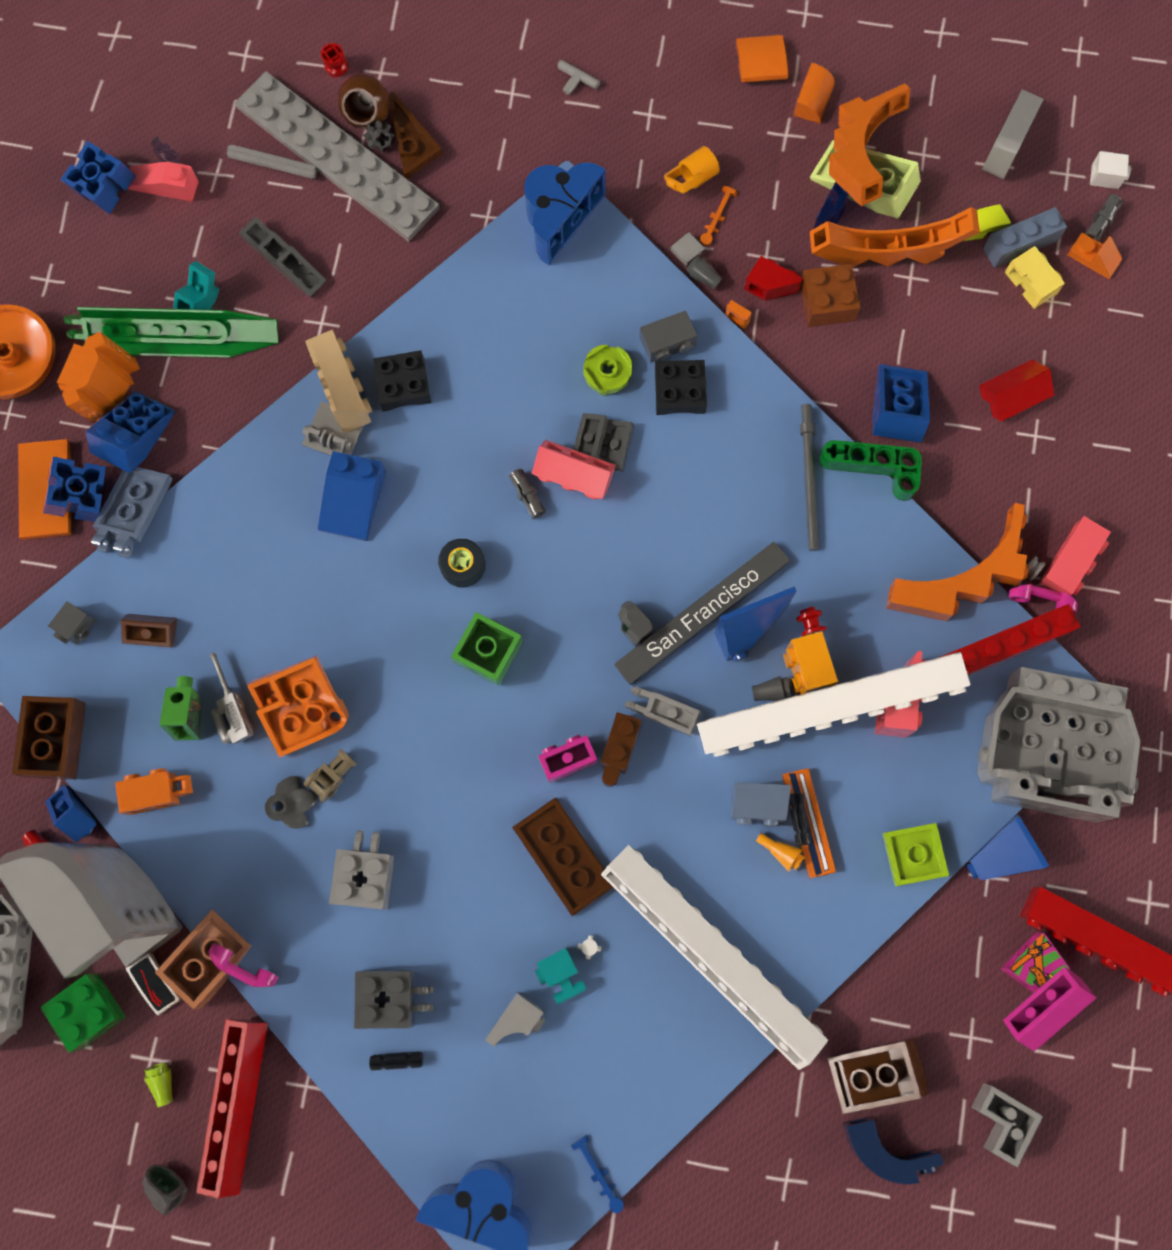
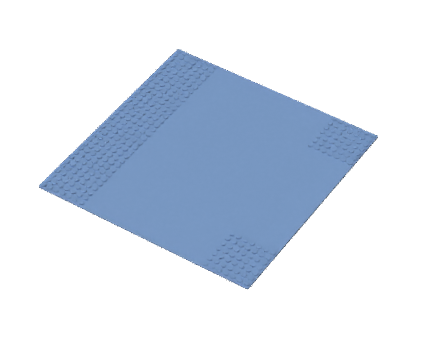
M565 161L558 167L568 172L574 165L569 161ZM524 194L345 343L347 351L343 352L345 358L350 357L355 371L351 372L353 378H359L364 390L360 392L362 399L367 398L372 412L368 413L372 422L363 426L351 455L380 461L386 470L367 541L318 530L325 478L331 456L302 445L305 438L303 429L306 425H311L321 401L330 404L324 393L325 389L318 377L317 372L319 371L315 368L166 492L141 543L133 542V551L130 558L120 557L119 551L113 549L117 540L111 539V547L107 553L98 550L93 552L0 630V702L18 724L22 696L76 698L86 703L77 779L65 781L121 849L151 879L169 907L190 932L197 927L211 910H214L252 945L238 966L254 975L261 968L279 977L275 986L252 987L231 975L229 980L262 1020L268 1023L271 1031L419 1210L429 1195L438 1187L446 1184L458 1185L466 1171L473 1164L482 1160H495L504 1164L511 1171L515 1179L516 1194L513 1204L525 1212L531 1224V1240L528 1250H569L610 1210V1199L607 1194L600 1195L603 1187L599 1180L592 1181L591 1176L595 1175L581 1149H572L571 1145L586 1135L589 1137L590 1140L585 1143V1146L599 1170L601 1171L605 1168L608 1172L603 1176L607 1184L616 1185L612 1190L614 1196L622 1198L776 1047L614 887L571 916L512 827L556 797L604 869L628 845L638 850L643 855L644 860L652 868L657 869L671 887L678 889L683 898L691 906L696 907L710 925L717 927L722 936L731 945L736 946L750 964L758 967L762 972V976L771 984L776 985L781 990L782 995L790 1003L798 1006L802 1011V1015L807 1018L1022 809L1021 807L991 802L993 785L981 783L977 773L979 765L978 754L982 744L985 718L1001 694L1007 690L1009 674L1020 667L1095 682L1098 681L1054 640L968 676L970 686L965 687L966 692L950 696L948 691L938 694L939 699L925 703L919 701V711L922 712V724L920 728L917 727V731L907 738L875 734L876 715L869 717L867 712L857 715L858 720L842 723L841 719L832 721V726L825 729L816 730L815 726L805 728L806 733L790 737L789 733L779 735L780 740L767 744L764 743V739L755 741L754 747L739 750L738 746L729 748V753L714 757L713 753L705 754L697 723L774 702L767 700L754 701L753 685L761 684L778 676H781V678L788 677L791 697L799 695V693H794L791 678L794 677L791 668L787 669L783 654L786 653L785 650L792 639L802 637L801 633L805 630L804 624L797 622L796 617L805 608L815 607V610H821L822 612L818 620L820 625L827 627V631L823 635L837 676L838 683L836 685L902 668L918 651H922V659H925V661L936 659L1033 619V617L1018 602L1009 600V594L997 582H994L992 596L988 597L982 604L957 599L959 600L957 614L953 615L948 621L886 609L890 584L895 578L911 581L942 580L964 573L977 566L978 563L912 498L907 501L898 500L893 494V479L890 476L835 471L822 467L819 462V456L827 442L831 440L854 441L606 197L600 201L551 264L547 265L536 252L534 228L528 220ZM686 310L697 334L696 346L687 353L678 352L673 354L665 361L705 360L706 414L681 412L656 415L655 361L650 363L640 340V327ZM599 345H609V347L615 348L618 346L628 353L632 361V378L628 385L621 391L606 396L600 395L597 391L590 388L583 374V366L587 354ZM421 350L425 361L431 403L406 405L393 410L382 411L379 403L373 358ZM603 365L602 372L611 374L614 367ZM803 404H811L812 422L815 423L813 445L819 550L809 551L804 448L803 436L800 435V424L802 423L801 406ZM583 413L606 415L609 420L632 422L634 425L623 472L614 471L608 492L603 499L588 498L583 492L566 490L561 487V484L541 481L538 479V476L532 474L539 446L545 440L574 449ZM852 454L854 460L863 461L860 455ZM517 469L524 470L531 486L536 488V495L546 510V513L537 519L531 518L525 504L519 500L514 484L509 479V475ZM455 539H468L475 542L481 548L485 559V572L482 578L476 584L469 587H456L449 584L443 577L438 565L439 554L442 548L448 542ZM772 542L778 545L790 562L722 614L725 615L795 586L797 591L787 610L751 652H748L749 656L737 662L734 659L726 661L715 636L720 619L718 617L632 685L627 683L614 666L617 661L636 648L620 630L621 620L618 614L623 603L632 601L645 614L655 627V631L651 634L653 635ZM66 601L96 620L90 628L87 638L80 641L78 645L71 641H68L67 644L61 642L53 636L56 631L48 627ZM475 612L522 635L523 644L499 686L455 664L451 659L453 651ZM127 614L177 618L173 647L123 644L121 638V619ZM211 653L217 654L218 662L229 689L232 692H238L240 699L244 702V709L249 722L253 725L254 735L238 744H232V742L224 744L221 741L211 715L212 709L218 706L216 701L225 697L221 681L212 658H210ZM317 655L336 695L343 700L348 710V722L338 732L279 758L256 713L259 708L247 685L251 681L270 672L289 667ZM179 676L192 677L193 689L202 699L200 740L174 741L160 726L165 689L176 687L177 677ZM636 686L651 693L654 691L701 711L691 737L647 719L642 714L624 707L626 701L635 702L645 708L649 700L637 697L631 693L632 687ZM332 712L334 718L340 719L339 713ZM618 712L640 719L642 724L626 774L620 772L616 785L607 787L602 782V774L605 767L601 766L600 762L616 713ZM224 714L223 716L225 722L227 724L228 729L230 730L231 727L229 721L227 719L226 714ZM1043 714V715H1042L1043 721L1046 722V723H1048V722H1049V716L1046 715V714ZM1069 719V726L1075 728V721ZM576 735H581V737L587 735L598 763L549 784L538 758L542 754V750L553 745L557 747L567 744V739ZM340 749L358 764L356 767H351L341 777L344 782L329 800L322 803L317 795V800L313 807L304 813L308 820L307 826L297 829L290 828L282 820L274 821L266 815L265 803L267 799L275 795L277 784L285 778L297 776L299 789H306L316 794L310 787L306 788L304 786L305 780L324 763L329 765L338 756ZM1051 755L1050 761L1054 764L1057 763V758ZM165 768L166 771L174 773L176 777L191 775L193 794L179 797L180 805L129 816L119 813L115 782L123 781L124 776L140 774V777L150 775L149 771ZM808 768L836 872L809 879L804 860L797 870L792 868L788 872L770 853V850L756 842L760 833H763L774 841L801 848L795 842L794 835H796V831L793 830L790 805H788L787 820L779 822V827L763 826V821H753V825H738L737 820L730 819L731 788L736 782L784 785L782 774ZM177 783L178 791L182 790L181 783ZM275 803L273 805V809L275 811H281L283 809V805L281 803ZM937 823L949 876L894 886L882 833ZM357 830H361L364 833L362 852H370L371 836L374 832H380L378 854L394 856L388 910L329 904L336 850L353 851ZM363 873L357 878L360 887H362V883H367V877H364ZM588 935L593 936L597 946H601V951H597L592 955L590 960L585 959L586 955L582 952V949H578V943L582 944L588 939ZM567 947L578 970V973L569 977L572 985L582 980L587 990L557 1005L553 995L562 991L560 984L557 983L548 988L546 983L541 985L535 970L539 968L537 962ZM414 970V987H434L433 993L429 995L414 994L413 1004H433V1011H413V1027L354 1029L355 972ZM383 992V995L379 997L380 1003L382 1002V1005L385 1006V1003L390 1002V996H386V992ZM518 992L545 1011L542 1015L545 1022L537 1034L531 1031L529 1036L524 1033H512L499 1040L494 1047L485 1041ZM412 1052L423 1053L424 1063L420 1068L408 1066L407 1069L385 1070V1068H382V1070L372 1071L369 1067V1058L372 1055L382 1054V1056H385L386 1054L408 1053V1055ZM435 1228L452 1250H494Z

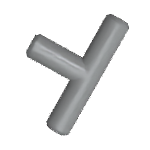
M564 60L559 61L558 69L572 76L563 88L565 94L570 95L580 81L594 89H598L600 85L599 80Z

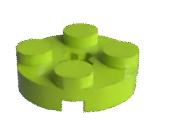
M599 345L593 348L585 358L583 366L584 379L589 387L600 395L606 396L619 392L628 385L632 378L631 358L624 349L618 346L615 348L609 347V345ZM603 365L613 366L612 373H603Z

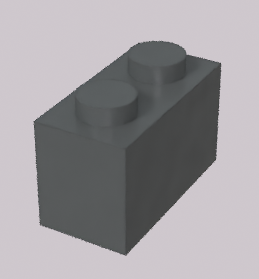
M686 310L640 327V340L650 363L665 361L671 355L678 352L687 353L696 346L697 334Z

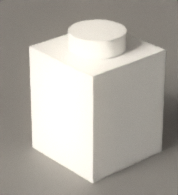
M1100 151L1092 163L1090 185L1119 189L1124 180H1128L1131 173V165H1128L1129 155Z

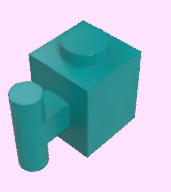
M567 947L537 962L539 968L535 970V973L541 985L546 983L548 988L559 983L562 991L553 995L557 1005L587 990L582 980L572 985L569 977L578 973V970Z

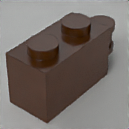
M616 713L600 762L601 766L605 767L602 774V782L605 786H615L620 772L626 774L642 720L622 713Z

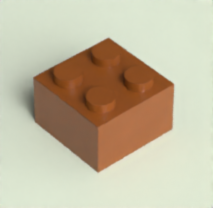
M852 263L803 270V281L800 289L808 327L856 321L860 311V303Z

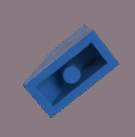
M66 784L61 786L45 801L53 825L76 843L81 838L88 836L93 831L94 826L97 825L92 812Z

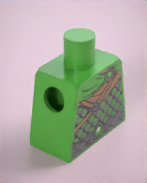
M179 676L177 677L176 687L165 689L160 726L174 741L201 739L202 699L193 689L192 677Z

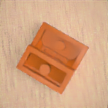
M783 35L736 38V49L739 59L738 69L741 82L788 79Z

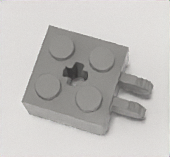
M357 830L353 851L336 850L329 904L388 910L394 856L378 854L380 832L372 834L370 852H362L364 833L361 830ZM361 873H363L364 877H367V883H362V887L357 882V878Z

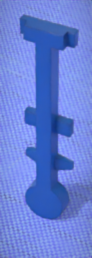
M586 1135L573 1143L571 1147L573 1150L581 1149L595 1175L591 1176L592 1181L599 1180L603 1187L600 1195L607 1194L610 1199V1210L613 1213H620L624 1208L623 1200L614 1196L612 1190L616 1185L607 1184L603 1176L608 1172L605 1168L601 1171L599 1170L585 1146V1143L590 1140Z

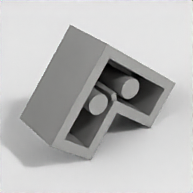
M983 1083L971 1108L996 1122L983 1148L1018 1168L1043 1116L993 1086Z

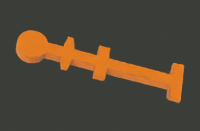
M728 186L722 187L721 191L725 195L717 212H711L710 217L713 220L711 225H705L704 227L708 231L701 235V245L705 247L710 246L713 240L712 233L719 232L715 227L718 221L723 222L725 219L721 214L730 195L736 197L738 194L733 188Z

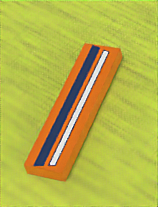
M806 768L782 774L784 785H791L790 794L802 793L804 797L803 808L805 807L809 827L807 833H810L811 843L801 846V849H803L802 854L805 857L804 862L809 879L835 873L836 869L809 769Z

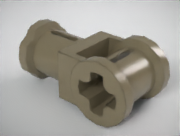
M342 749L338 751V756L329 765L324 763L320 768L312 772L304 782V786L306 788L310 787L320 797L319 800L322 803L329 800L336 793L339 786L344 782L341 777L351 767L358 765Z

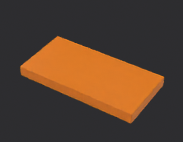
M68 439L18 444L19 538L22 540L72 535V512L66 511L64 517L43 513L45 496L49 486L47 485L49 470L53 456L71 460L70 441Z

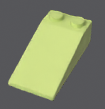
M832 140L811 174L810 179L856 202L829 175V155L836 152L834 150V140ZM866 149L870 162L880 175L883 176L882 197L863 206L877 213L899 219L921 182L918 162Z

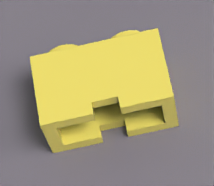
M1035 246L1012 260L1005 271L1016 287L1019 285L1023 287L1025 292L1022 295L1034 309L1057 295L1065 284L1060 273L1052 268L1046 256L1039 252Z

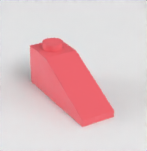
M172 162L130 166L129 170L136 177L128 187V190L193 202L199 180L191 166Z

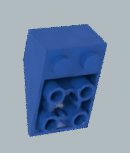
M134 391L85 431L89 451L104 461L130 473L147 458L175 414V410Z

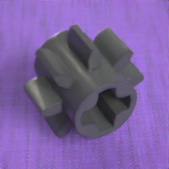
M377 120L374 126L367 125L369 129H367V133L363 134V136L370 140L367 145L371 149L376 146L382 152L383 148L391 147V138L395 137V135L388 131L391 126L387 122L382 125Z

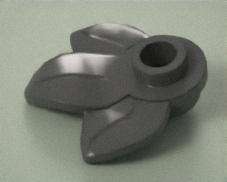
M297 776L287 777L277 784L275 795L267 799L265 813L274 821L282 820L290 828L305 827L308 825V820L304 813L313 807L317 800V795L309 790L299 789ZM275 803H281L283 805V809L281 811H275L273 809V805Z

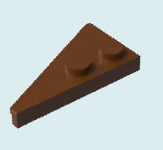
M391 92L389 99L404 176L408 179L441 156L443 152L442 148L396 94Z

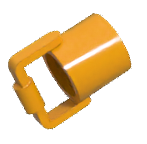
M702 146L681 160L677 167L666 173L664 179L668 187L675 191L686 193L692 188L696 189L720 172L719 163L712 151L706 146ZM682 175L685 182L681 183L676 178Z

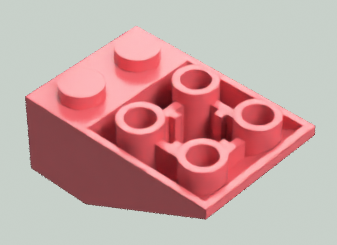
M922 651L915 653L906 662L904 667L924 662L925 659H922ZM922 699L911 701L912 706L898 710L895 709V706L884 708L885 713L876 715L875 734L907 738L917 731V727L920 728L922 724V712L919 711V701H922Z

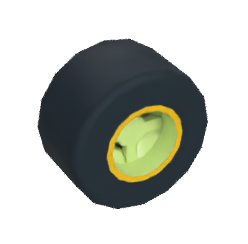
M452 540L442 548L439 554L438 565L443 577L449 584L456 587H469L476 584L485 572V559L481 548L471 540Z

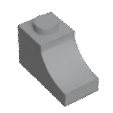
M518 992L485 1041L494 1047L499 1040L512 1033H524L529 1036L531 1031L537 1034L545 1022V1019L542 1018L545 1011Z

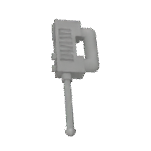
M211 653L210 658H212L225 697L216 701L218 706L212 709L211 715L221 741L224 744L230 742L238 744L254 735L253 725L249 722L244 709V702L240 699V695L238 692H232L229 689L218 662L217 654ZM224 714H226L227 719L229 721L231 727L230 730L228 729L227 724L225 722L223 716Z

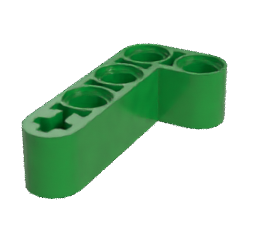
M831 440L824 445L819 456L821 466L828 470L893 476L892 491L894 496L901 501L911 499L920 486L922 458L920 452L911 447ZM852 454L860 455L863 461L854 460ZM882 456L886 458L888 463H880L877 457ZM902 459H909L913 466L905 465ZM901 483H908L912 490H905L902 488Z

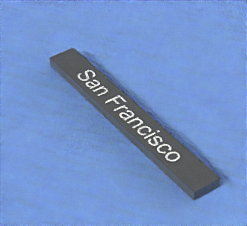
M772 542L614 664L615 668L627 683L632 685L781 570L790 560L778 545Z

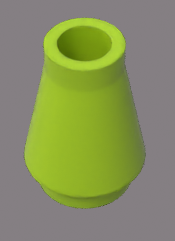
M166 1062L146 1068L144 1070L146 1076L143 1078L156 1101L157 1107L172 1103L174 1100L172 1097L171 1068L167 1067Z

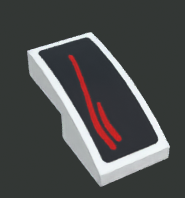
M148 953L127 967L126 970L156 1015H160L182 999L155 974L160 966L154 955Z

